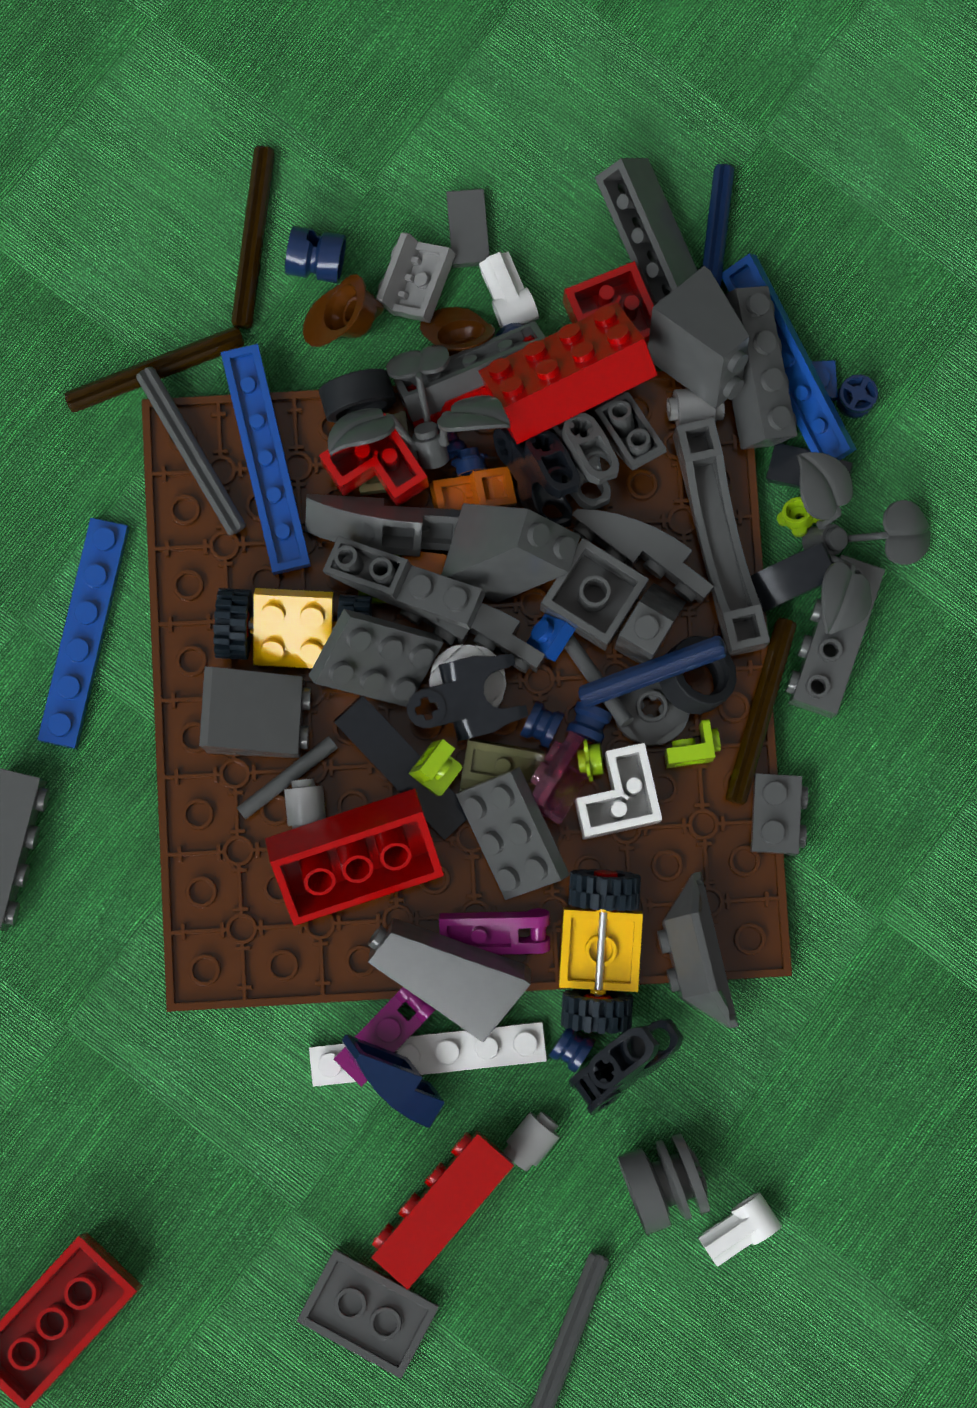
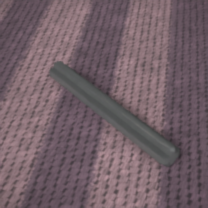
M152 366L141 370L136 375V379L227 534L234 535L246 527L242 516L156 370Z
M590 1252L531 1408H555L609 1264L608 1258L601 1254Z

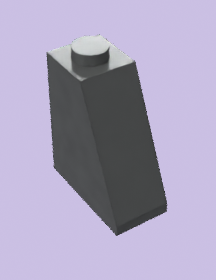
M653 583L638 602L620 632L614 649L639 664L652 660L687 602Z

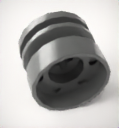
M680 1132L671 1135L675 1151L672 1155H669L664 1142L660 1139L656 1141L658 1160L651 1162L641 1147L617 1156L625 1183L646 1235L671 1227L669 1207L676 1205L686 1221L692 1219L687 1203L690 1199H693L701 1215L710 1212L707 1194L708 1186L695 1152L688 1146Z

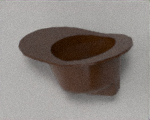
M357 274L350 275L339 285L322 295L312 305L303 323L305 342L312 347H322L338 337L360 338L369 331L374 320L383 312L384 306L376 300L372 293L366 290L364 279Z
M445 307L435 310L430 323L423 321L420 323V331L423 336L433 345L444 346L448 350L449 356L482 345L495 335V328L491 324L487 323L475 312L461 307Z

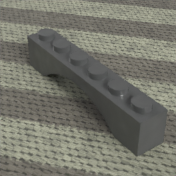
M712 417L677 425L673 434V440L708 581L714 586L711 593L727 652L730 656H736L765 649L770 643L761 603L755 591L739 538L729 493L723 451L715 419Z

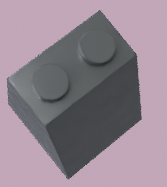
M703 266L653 307L648 350L654 365L716 409L727 399H734L743 388L744 381L742 379L744 367L748 361L747 349L750 336L711 271Z
M463 503L441 575L481 588L486 594L484 598L499 603L568 574L580 535L530 509Z
M205 666L199 746L208 754L301 758V749H308L309 726L303 725L304 710L311 709L312 688L305 687V680L302 676Z

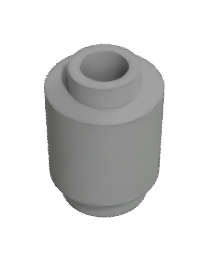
M688 388L675 389L673 397L667 398V416L669 421H675L676 426L714 417L715 421L724 419V402L715 409Z
M315 779L291 781L292 789H284L287 825L292 826V829L326 818L323 786H315Z
M543 1111L538 1115L530 1112L507 1139L508 1146L504 1149V1154L526 1172L532 1165L537 1167L559 1140L560 1136L556 1132L559 1125Z

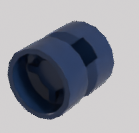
M293 226L287 245L285 274L307 278L311 273H314L317 280L338 284L345 259L346 235L325 231L321 236H318L315 229Z

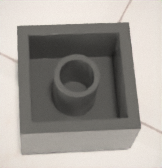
M582 538L576 548L570 572L556 578L541 602L540 611L566 621L576 629L575 633L606 651L646 588L649 579Z

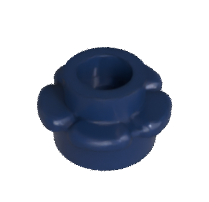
M472 447L456 452L457 458L451 461V466L456 468L457 476L460 477L470 475L473 471L487 469L485 459L489 457L486 453H480L478 447Z

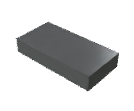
M484 189L448 191L446 196L451 250L456 254L452 268L479 266V263L489 256Z

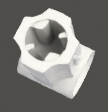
M509 251L504 253L498 252L488 256L479 263L480 272L493 299L492 307L500 328L510 323L525 325L539 319L534 299L527 287L524 288Z
M760 1192L743 1200L731 1210L732 1214L698 1236L701 1244L717 1267L750 1244L756 1245L764 1241L782 1227V1224Z

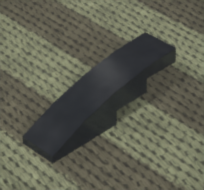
M360 695L333 721L399 793L416 789L426 822L442 839L448 838L467 820L456 794L449 787L443 795L436 796L408 774L420 759V755L364 696Z

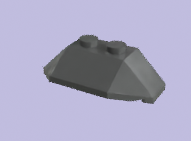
M701 871L689 876L662 921L663 930L657 931L662 954L669 953L672 968L666 969L671 992L678 991L681 1000L726 1028L739 1027Z

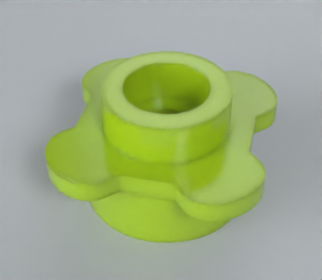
M801 497L788 500L784 504L782 512L777 515L778 524L792 530V535L795 537L805 536L807 529L819 520L810 516L806 511Z
M583 739L584 749L577 750L580 773L587 772L589 782H593L594 775L604 774L601 744L589 745L588 739Z

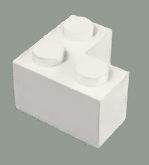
M645 743L606 751L604 759L611 791L579 797L575 800L583 840L654 825L662 821Z

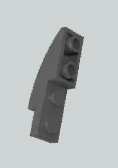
M623 392L586 410L587 414L597 421L613 450L631 470H635L667 452L666 447L629 392Z
M307 494L305 532L332 542H336L338 536L390 554L420 557L421 549L449 551L461 510L384 506V498Z
M576 509L572 514L571 523L575 526L573 531L580 535L581 539L584 538L591 543L594 540L605 549V552L631 568L642 558L645 561L643 564L644 568L658 579H662L663 576L676 585L673 588L674 591L684 600L690 603L696 600L699 604H702L714 586L685 564L692 550L658 528L637 519L599 510Z
M338 536L323 569V572L328 576L388 604L438 623L441 619L467 629H471L486 595L481 588L413 566L408 559Z
M484 603L481 604L471 629L441 619L438 623L403 609L399 612L401 616L415 625L419 626L421 621L433 627V633L437 634L444 643L452 646L454 641L460 645L464 644L470 633L476 636L473 641L477 645L489 649L491 652L498 649L504 654L513 653L516 664L513 667L524 673L528 669L537 673L545 659L544 653L514 636L520 627L519 620Z

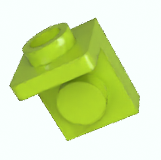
M710 719L701 720L699 724L701 744H696L695 738L672 742V748H667L664 752L666 769L713 762L716 757L715 752L721 751L718 728L711 729Z
M441 739L429 745L408 774L434 795L441 796L461 771L462 765L450 756L455 748L444 739Z

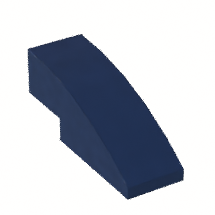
M345 1034L342 1042L346 1050L377 1094L393 1109L408 1119L430 1128L445 1103L433 1085L422 1079L421 1074L407 1057Z

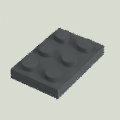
M344 609L308 676L318 685L407 707L410 697L417 692L444 642L434 633Z
M520 767L468 787L456 794L505 900L556 883L570 875Z
M335 1248L297 1322L391 1374L402 1378L439 1305L411 1289L407 1290L400 1283Z

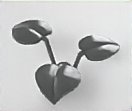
M431 345L424 347L422 350H410L400 353L390 359L386 366L387 374L393 379L401 380L415 376L424 423L415 427V433L412 438L393 414L383 416L381 409L367 408L348 413L334 424L328 437V450L330 456H332L334 453L345 448L366 445L382 440L396 429L406 442L411 452L416 451L421 468L436 469L445 465L450 459L447 450L449 445L447 432L510 428V421L500 400L493 396L481 395L455 402L451 407V411L442 413L437 424L431 422L423 375L443 371L450 361L449 352L444 346Z
M807 452L797 455L800 466V495L806 511L810 516L819 520L816 523L817 526L807 529V534L802 537V545L804 550L824 542L833 563L827 568L822 581L821 608L825 634H833L863 621L868 615L872 603L871 588L866 577L861 574H855L856 567L854 564L835 555L841 553L848 542L886 539L885 553L887 558L895 564L908 565L919 561L926 554L931 541V532L929 531V523L921 509L911 501L900 500L891 503L884 512L883 527L885 532L847 535L844 529L831 523L841 516L840 506L846 505L852 499L853 484L849 471L839 460L830 455Z

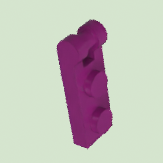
M535 908L523 912L439 914V934L497 955L542 954L551 949L550 937L546 935V927L550 924V912L546 909ZM530 928V936L519 937V929Z
M402 987L355 1038L395 1053L436 1009ZM405 1002L416 1012L409 1021L398 1011ZM344 1047L333 1060L362 1087L368 1080Z

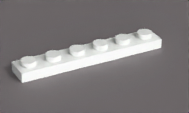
M542 1022L495 1027L484 1042H481L466 1030L410 1036L395 1052L407 1057L421 1075L547 1061ZM344 1044L309 1047L313 1087L356 1082L333 1060L345 1047Z

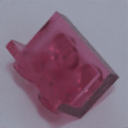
M572 731L569 732L563 743L555 740L544 759L549 765L541 762L530 781L536 785L532 794L542 816L558 824L562 823L589 779L585 773H580L578 769L570 765L584 740L583 737Z

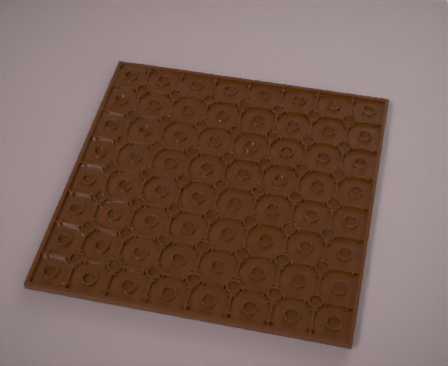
M656 371L657 376L625 392L630 393L666 447L667 452L635 470H631L615 452L619 461V471L617 478L607 481L611 488L609 504L596 510L637 519L676 538L692 550L685 564L708 581L673 440L676 424L675 421H669L667 416V398L673 397L675 389H685L686 387L666 372ZM392 386L396 402L390 408L384 410L383 413L395 414L405 411L396 386ZM319 390L270 392L311 563L310 567L273 575L231 395L179 397L172 399L246 524L243 530L234 535L227 534L149 399H142L167 1012L392 999L403 986L368 963L371 948L367 945L368 941L379 926L386 928L393 918L439 934L440 913L523 912L535 908L548 910L550 912V924L546 927V935L550 937V951L542 954H500V956L520 962L531 968V985L526 991L572 989L559 988L563 907L580 908L568 904L570 875L556 883L505 900L468 820L463 822L445 840L427 823L444 873L443 877L296 926L293 925L271 867L265 841L267 837L292 829V826L287 825L284 790L246 820L236 807L299 758L208 754L199 746L204 667L302 676L304 678L305 687L312 688L311 709L304 710L303 725L309 726L308 749H301V757L328 736L338 747L298 779H315V786H323L326 818L400 794L333 722L360 695L315 684L308 676L312 668L253 665V634H251L250 653L247 660L215 658L214 612L216 611L215 603L219 588L251 590L253 617L255 588L334 592L333 621L337 622L338 617L337 610L340 594L358 595L357 589L323 572L335 542L305 532L307 494L343 496L322 465L319 457L321 453L328 449L329 433L335 423L326 419ZM727 399L724 402V419L717 420L715 423L723 451L734 517L751 576L763 570L755 449L741 450L732 401ZM406 415L408 434L412 438L415 432ZM495 429L458 431L459 439L465 441L467 448L478 447L480 453L488 454L489 458L485 459L487 469L506 467V464L500 460L494 447L493 433ZM416 451L411 452L417 460V462L419 463ZM600 457L602 471L608 470L610 468L609 463ZM452 460L436 469H423L428 477L429 484L433 480L458 477L456 468L451 466ZM511 473L516 496L517 481ZM586 482L581 486L582 493L588 498L595 499L602 495L600 489L594 483ZM430 485L400 506L434 508ZM358 487L345 495L384 498V506H396L388 493L360 496ZM570 494L565 495L572 507V514L576 509H583ZM517 496V503L513 506H509L512 508H524L518 500ZM552 504L546 505L542 509L543 513L549 518L556 519L563 516ZM571 523L570 526L565 528L574 532L573 528L575 526ZM594 540L592 541V544L605 551V549L601 547L598 543H596ZM421 549L423 552L448 555L446 550ZM642 558L636 562L632 569L649 579L647 586L606 651L577 633H573L604 677L639 665V663L615 650L614 647L620 632L638 602L653 583L684 600L674 591L673 588L676 585L665 576L662 579H658L648 572L643 566L645 561ZM556 579L499 603L492 602L486 598L483 599L482 603L501 610L519 620L520 627L514 636L527 642L533 627L545 614L540 611V605ZM711 592L702 604H699L696 600H693L692 603L686 601L687 603L653 659L665 655L683 639L692 636L708 638L721 636L723 639ZM372 603V617L430 633L434 631L433 627L421 621L419 626L408 621L399 614L401 609L388 603ZM763 611V615H764V619H765V623H766V627H767L766 612ZM470 633L463 645L476 646L477 644L473 641L476 636ZM454 641V643L452 644V646L460 645V644ZM443 643L433 663L442 652L452 646ZM769 645L762 650L731 656L736 668L737 681L733 693L727 700L712 711L700 715L690 714L685 728L674 740L663 745L646 747L662 821L658 824L583 840L575 807L576 798L611 791L604 759L605 752L638 743L629 740L622 734L612 716L610 723L606 724L603 729L605 737L601 749L604 774L594 775V781L589 782L587 772L580 773L577 750L584 749L583 739L568 733L566 729L568 724L574 721L576 717L574 708L577 701L581 702L578 695L579 687L589 682L565 649L562 650L555 662L545 658L537 673L530 669L524 673L513 666L504 669L506 690L503 701L498 708L504 709L526 705L529 715L536 701L544 703L547 710L551 712L560 711L565 714L548 749L541 746L538 739L534 737L525 738L520 735L528 716L511 722L493 733L473 737L480 740L545 751L536 803L569 874L570 871L579 869H610L611 871L632 872L641 876L639 909L632 910L643 913L639 985L669 983L666 969L672 968L669 953L662 954L657 931L663 930L662 921L689 876L700 871L727 980L792 976L784 854L750 852L754 778L747 802L744 805L726 800V793ZM495 649L493 652L496 656L505 655L498 649ZM432 665L417 691L430 687L429 678ZM705 665L682 673L686 682L693 690L704 695H710L713 692V677ZM365 697L420 757L432 742L444 739L455 748L450 756L462 765V769L449 785V788L457 794L460 789L468 739L457 741L453 722L433 728H422L416 726L410 720L407 714V707ZM428 697L422 698L421 706L416 707L417 715H424L426 720L433 719L432 713L438 710L434 703L429 702ZM648 697L643 699L645 705L641 710L643 714H652L654 717L659 716L658 708L662 705L659 699L651 701ZM604 703L595 705L609 712ZM773 711L755 774L778 775ZM710 719L711 729L718 728L721 751L715 752L716 757L713 762L666 769L664 752L667 748H672V742L695 738L696 744H701L699 724L701 720ZM530 928L519 929V937L531 935Z

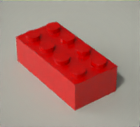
M618 303L602 307L595 311L594 314L576 323L567 324L558 332L540 341H533L523 349L505 358L496 359L489 366L478 371L488 395L496 397L502 403L510 421V428L507 429L516 444L524 442L658 375L644 337Z
M416 789L265 838L269 861L294 926L444 876Z
M478 1130L473 1136L466 1132L451 1149V1153L455 1155L452 1161L447 1166L440 1162L425 1179L424 1183L429 1186L421 1197L414 1192L398 1212L403 1218L395 1227L388 1222L372 1242L376 1249L371 1258L407 1290L514 1167L513 1161Z
M87 1232L79 1235L0 1320V1389L20 1408H31L143 1287L137 1279Z

